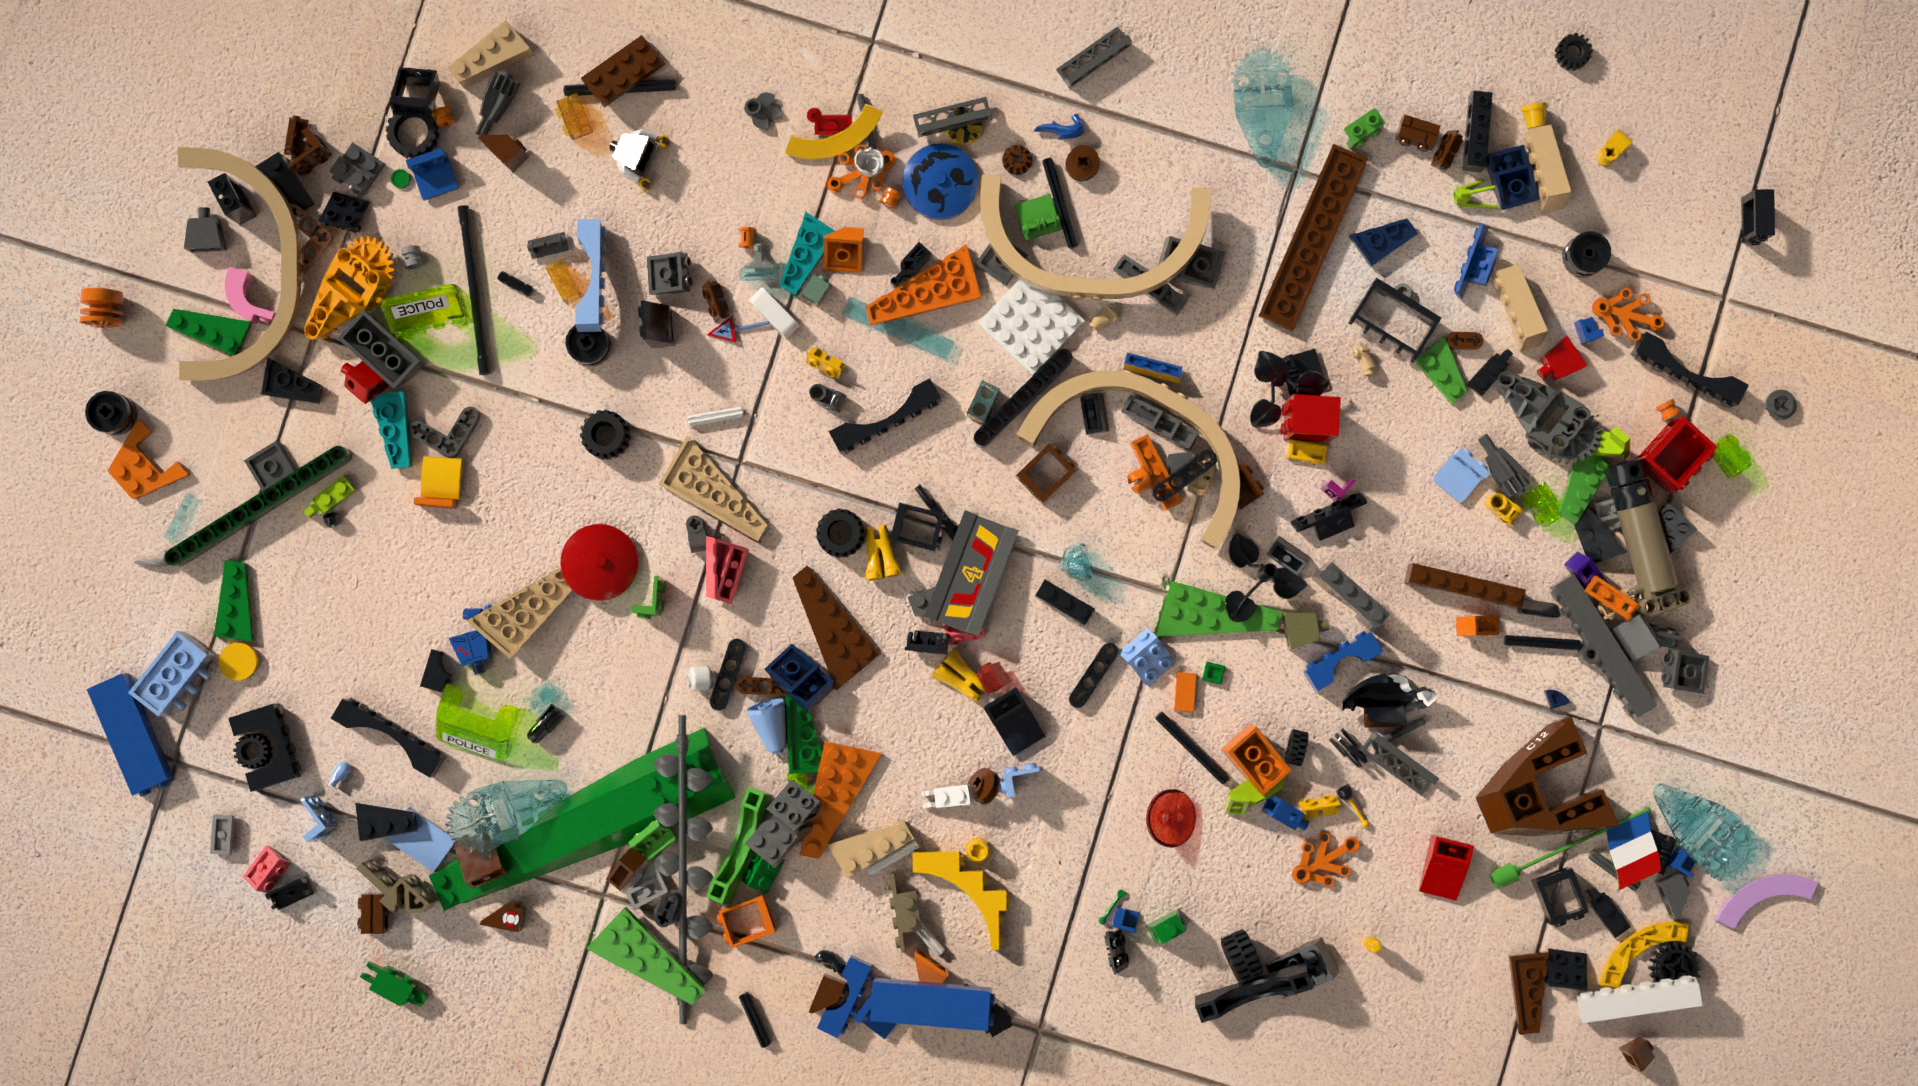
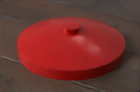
M606 524L588 525L573 533L565 543L560 559L562 576L569 588L577 595L592 601L610 600L624 593L634 581L638 570V554L631 539L620 529Z

